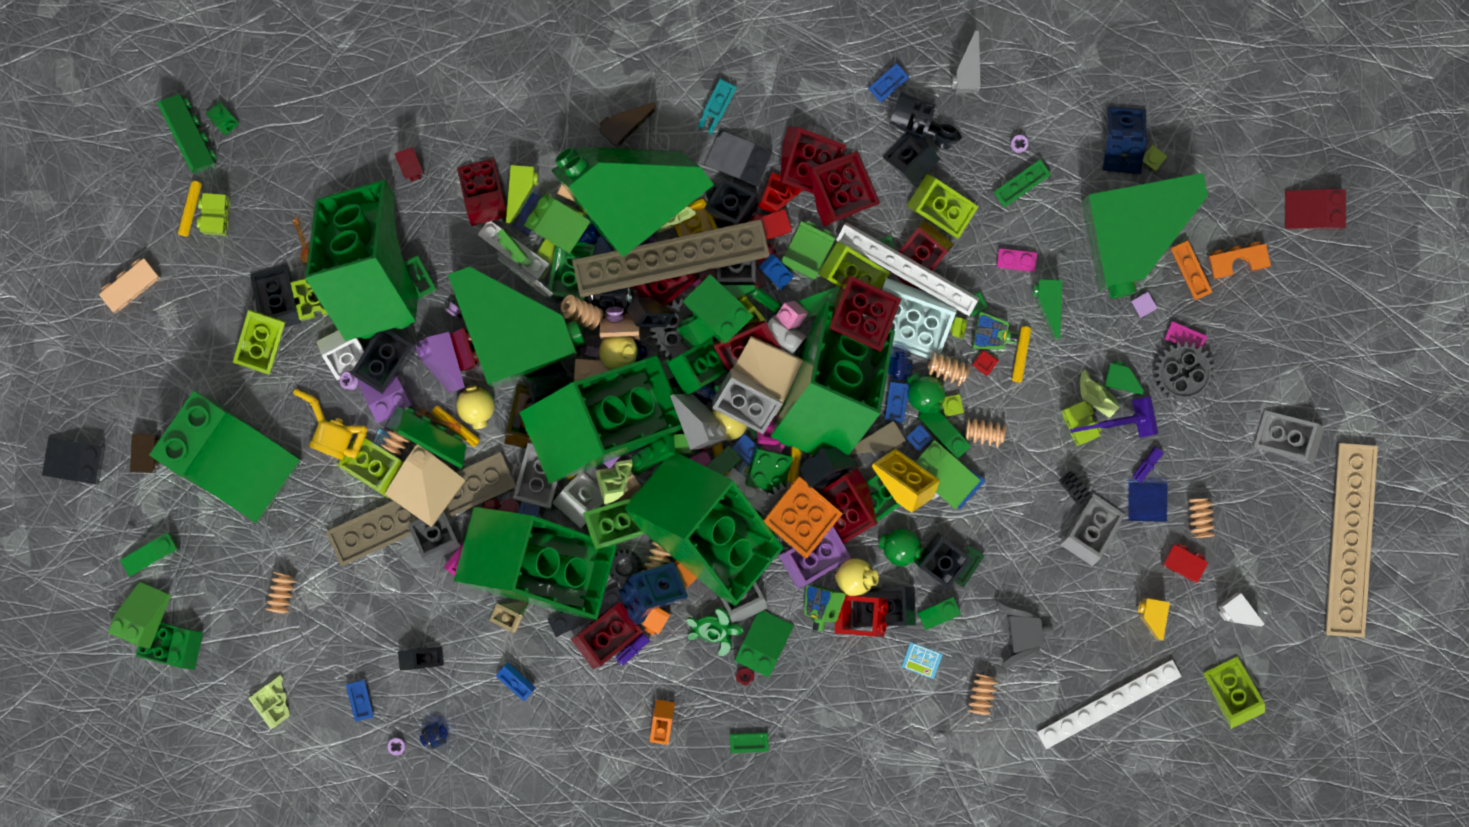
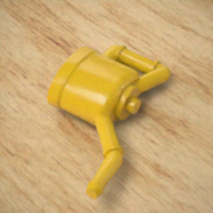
M295 389L293 394L310 403L318 421L317 428L308 447L342 461L345 456L356 458L364 438L367 436L368 428L364 425H343V420L336 418L335 421L331 419L330 422L326 421L320 408L319 400L299 389ZM352 433H358L352 449H349L348 445L352 438Z

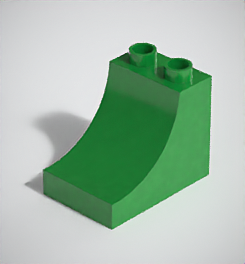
M386 179L318 198L315 201L305 279L345 341L359 337L363 339L370 338L377 332L391 328L403 329L412 322H416L418 293L409 277L401 254L394 217L395 194Z
M197 391L192 392L149 454V456L181 478L196 484L255 523L261 521L302 462L296 455L215 399Z

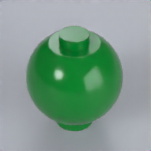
M916 373L909 378L907 383L910 387L907 397L912 408L924 414L939 412L943 408L946 398L942 382L933 376H921L920 373Z
M906 528L895 529L888 535L883 534L879 542V548L884 550L886 559L896 566H909L922 556L923 548L921 547L919 537L913 531Z

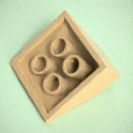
M751 336L733 369L751 378L779 399L783 405L803 359Z
M417 444L403 463L385 495L432 527L462 487L465 480Z

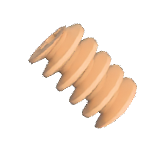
M573 295L566 296L561 303V311L565 319H569L571 322L576 320L578 325L582 324L584 328L588 327L589 330H594L603 317L602 309Z
M934 351L928 363L929 375L931 376L935 371L936 378L943 374V381L950 377L951 384L957 380V386H960L968 376L970 365H967L965 368L964 362L958 365V360L954 359L951 362L950 357L947 356L944 359L943 354L937 356Z
M968 417L965 432L967 442L971 437H973L974 443L980 438L982 445L986 440H988L989 446L995 441L996 447H999L1004 442L1006 424L1000 429V424L996 423L993 428L991 421L985 426V421L981 420L978 425L977 419H973L972 423H970Z
M388 431L387 433L390 438L384 437L383 440L386 445H380L390 452L401 456L402 453L399 448L405 449L406 446L403 441L409 443L410 440L395 431Z
M1189 499V502L1195 504L1189 507V510L1195 511V513L1190 515V518L1195 519L1190 525L1196 527L1190 531V533L1196 534L1192 538L1215 536V533L1209 531L1215 528L1214 525L1209 524V522L1214 520L1213 517L1209 516V514L1214 513V510L1208 508L1214 505V503L1208 501V499Z
M652 542L656 549L649 550L653 556H647L650 563H644V566L647 569L662 566L664 563H670L671 560L667 556L671 555L656 542Z
M273 572L278 578H272L276 585L270 586L274 593H268L272 600L266 601V603L271 607L265 608V610L281 614L288 613L289 609L285 606L291 605V602L287 598L293 597L288 591L295 589L290 583H296L297 580L290 575Z
M975 673L980 679L973 681L978 687L972 688L976 695H970V698L975 700V702L968 704L973 710L967 711L989 715L991 711L987 707H993L989 700L995 699V696L990 694V692H996L997 689L992 685L998 684V681L993 677Z

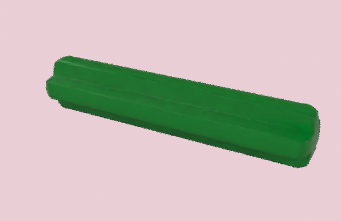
M755 288L751 292V295L775 314L783 306L760 288Z

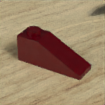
M413 147L394 153L406 181L415 182L422 179L421 176L425 174L418 153Z

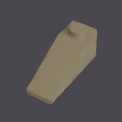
M893 421L857 443L849 455L884 452L891 449L899 450L904 446L903 442L906 440Z

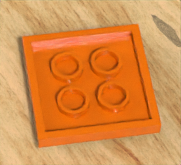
M797 477L763 521L804 558H808L842 513L816 490L809 488L802 478Z

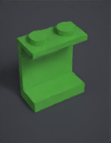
M806 220L805 223L801 221L781 263L815 281L836 238L832 237L833 233L825 229L820 231L815 228V224Z

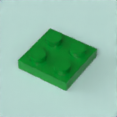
M756 447L745 484L773 491V487L779 490L780 483L785 486L793 457L788 454Z

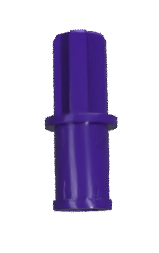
M1154 446L1145 460H1141L1142 464L1133 474V478L1138 482H1142L1151 469H1155V464L1164 453Z
M641 633L616 656V661L623 666L635 654L638 655V652L650 640Z

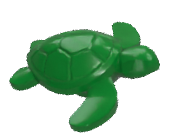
M716 608L717 616H705L698 620L688 617L686 621L693 630L690 631L688 639L695 640L699 636L708 642H721L718 652L719 656H725L732 648L729 635L737 636L744 632L741 624H730V616L722 608Z

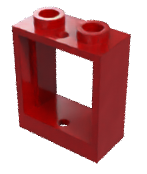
M845 595L838 619L835 622L834 633L884 637L887 630L885 622L886 613L888 612L887 598ZM852 601L874 603L872 631L850 630Z

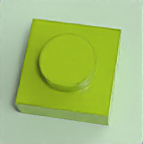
M1152 144L1144 154L1143 163L1155 172L1167 158V155Z
M955 317V321L951 325L953 337L964 339L968 320Z
M960 394L945 398L943 403L945 417L964 413Z

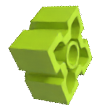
M202 193V198H199L198 203L202 216L197 218V228H200L201 233L205 235L228 236L230 197L222 194Z
M306 279L291 282L294 298L300 299V304L296 305L300 321L317 318L316 313L322 312L324 316L328 315L319 299L317 302L311 300L314 291Z
M1085 401L1060 411L1069 431L1073 428L1098 424V421L1094 422L1091 415L1094 412L1090 403L1086 404ZM1095 428L1081 432H1070L1075 445L1079 446L1100 437L1099 432L1102 430L1101 428Z

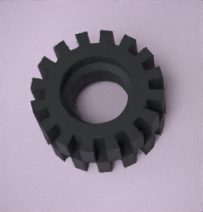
M1069 471L1059 480L1064 489L1080 507L1093 497L1072 471Z
M631 550L616 551L609 575L617 583L626 584L633 574L642 571L640 557ZM622 559H627L632 563V570L628 574H621L617 569V565Z

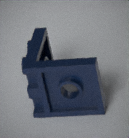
M1108 106L1107 142L1103 160V171L1141 174L1147 141L1146 109ZM1121 153L1129 154L1127 157L1120 156Z
M674 562L633 574L620 590L621 600L626 604L628 617L633 621L634 625L642 623L651 610L685 600L688 597ZM664 582L667 585V589H661L658 583Z

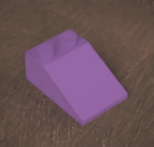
M449 332L430 336L417 342L416 351L418 356L421 357L425 366L449 393H454L465 387Z
M398 376L383 394L361 380L358 382L362 394L379 424L391 418L397 406L402 409L405 406L408 408L413 406Z
M833 526L808 558H804L794 548H790L778 555L797 589L811 583L851 559Z

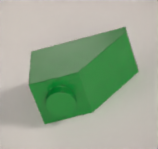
M1114 361V364L1110 363L1108 365L1104 387L1143 395L1144 390L1131 369L1125 367V363Z
M950 597L918 612L925 630L961 615L954 597Z

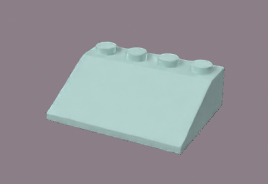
M886 278L882 290L902 299L890 328L895 331L893 346L928 359L931 358L934 351L937 356L941 354L957 309L927 292Z

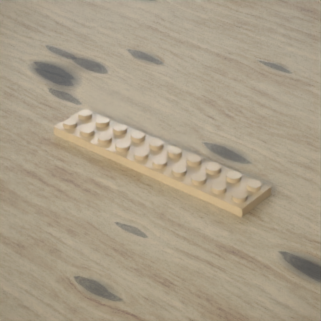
M1338 443L1325 635L1365 638L1378 446Z

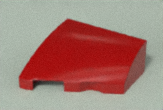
M771 172L757 207L777 212L803 190L781 183L780 175Z

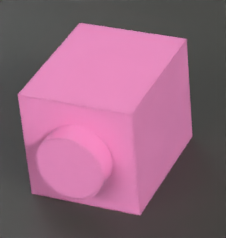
M796 301L786 302L775 316V319L790 330L799 328L809 312Z

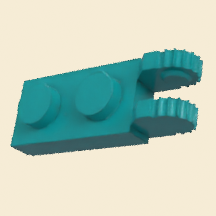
M722 79L719 80L703 111L698 128L702 129L709 116L714 121L710 125L708 133L713 134L737 89L736 86Z

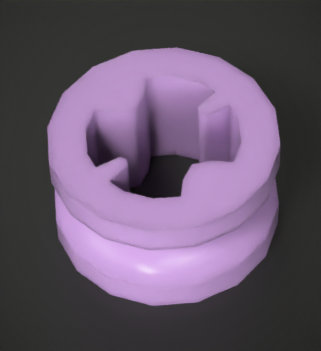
M1017 135L1011 141V148L1016 153H1022L1028 147V140L1023 135ZM1022 139L1025 146L1024 148L1020 147L1017 149L1014 142L1015 140L1020 141Z
M449 302V307L444 309L457 319L460 318L459 314L462 313L451 302Z
M621 307L608 308L606 310V313L609 314L607 320L610 322L622 321L624 319V315H622L624 309Z
M344 372L341 375L340 385L342 388L354 390L357 387L358 378L351 375L350 372Z
M393 738L389 741L388 751L392 755H400L405 751L406 744L403 739ZM393 742H394V743H398V742L401 743L402 746H400V747H401V750H400V751H399V750L393 751V749H392V747H394V746H392V743H393Z

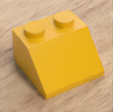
M1143 598L1142 601H1139L1137 613H1140V618L1153 637L1163 641L1170 602Z

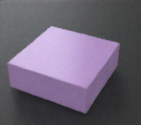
M1148 292L1131 301L1140 318L1157 309Z

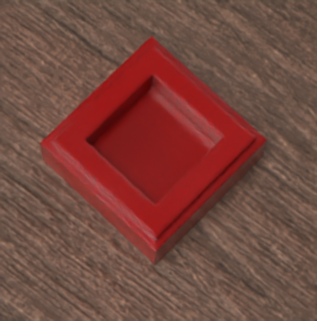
M983 349L972 366L988 376L999 360Z

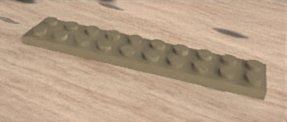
M761 220L637 246L624 257L617 251L572 261L581 298L769 257V251Z
M501 452L456 472L465 482L444 511L447 517L450 518L516 488V484ZM392 501L326 531V534L342 567L412 535L408 524L419 518L395 501Z

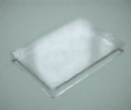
M500 251L495 254L497 260L548 299L553 294L507 256Z

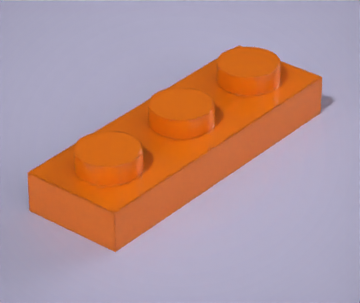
M1189 241L1171 248V253L1194 301L1212 293Z

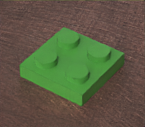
M501 229L496 233L500 237L498 242L504 249L512 252L510 256L520 266L523 264L526 267L533 263L508 232Z

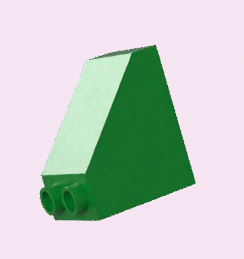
M569 147L556 157L555 162L557 166L551 170L605 241L622 257L626 256L714 185L703 169L682 151L580 147L575 150L573 147Z
M1204 173L1089 194L1081 201L1099 291L1108 290L1110 299L1127 297L1137 293L1136 284L1147 277L1207 198L1208 193Z
M472 267L448 274L489 386L496 387L531 372L579 356L576 348L585 345V341L576 320L567 323L561 314Z
M829 301L825 302L815 317L799 355L803 362L785 402L778 414L775 415L771 437L779 440L782 444L795 447L813 456L818 455L817 451L824 447L828 449L836 447L849 455L880 415L895 331L890 329L883 349L879 352L829 329L835 305Z
M657 356L572 382L519 412L549 484L584 472L682 429L670 397L673 395V392Z
M677 452L656 467L654 474L632 496L630 502L624 508L647 536L715 594L735 606L783 549V546L732 479Z
M474 507L454 582L503 597L597 620L617 545L595 549L591 536L532 515Z

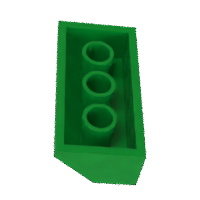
M179 94L158 101L157 104L190 171L198 174L217 165L215 159H217L215 152L212 148L209 149L206 144L208 142L204 131L200 132L198 128L200 122L195 114L192 115L189 110L192 106L188 98H183Z
M397 406L387 427L455 466L462 468L467 446L461 442L462 437L455 433H452V435L445 433L447 429L439 424L434 427L430 424L431 420L423 415L418 418L414 415L415 411L407 406L404 409Z

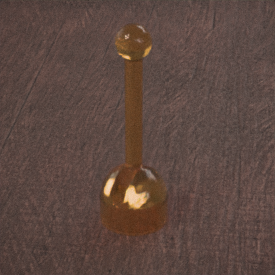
M294 219L292 224L296 227L303 248L300 260L302 265L307 264L309 249L306 247L299 227L300 221Z
M419 408L416 416L418 418L423 415L432 422L452 427L456 431L461 429L459 423L452 424L432 418L430 412L426 409Z

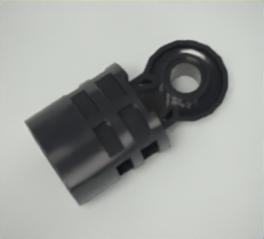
M904 92L900 93L889 126L904 132L907 131L925 139V136L934 138L935 144L942 149H950L953 144L958 143L962 139L961 133L954 126L932 122L936 104L917 99V97Z

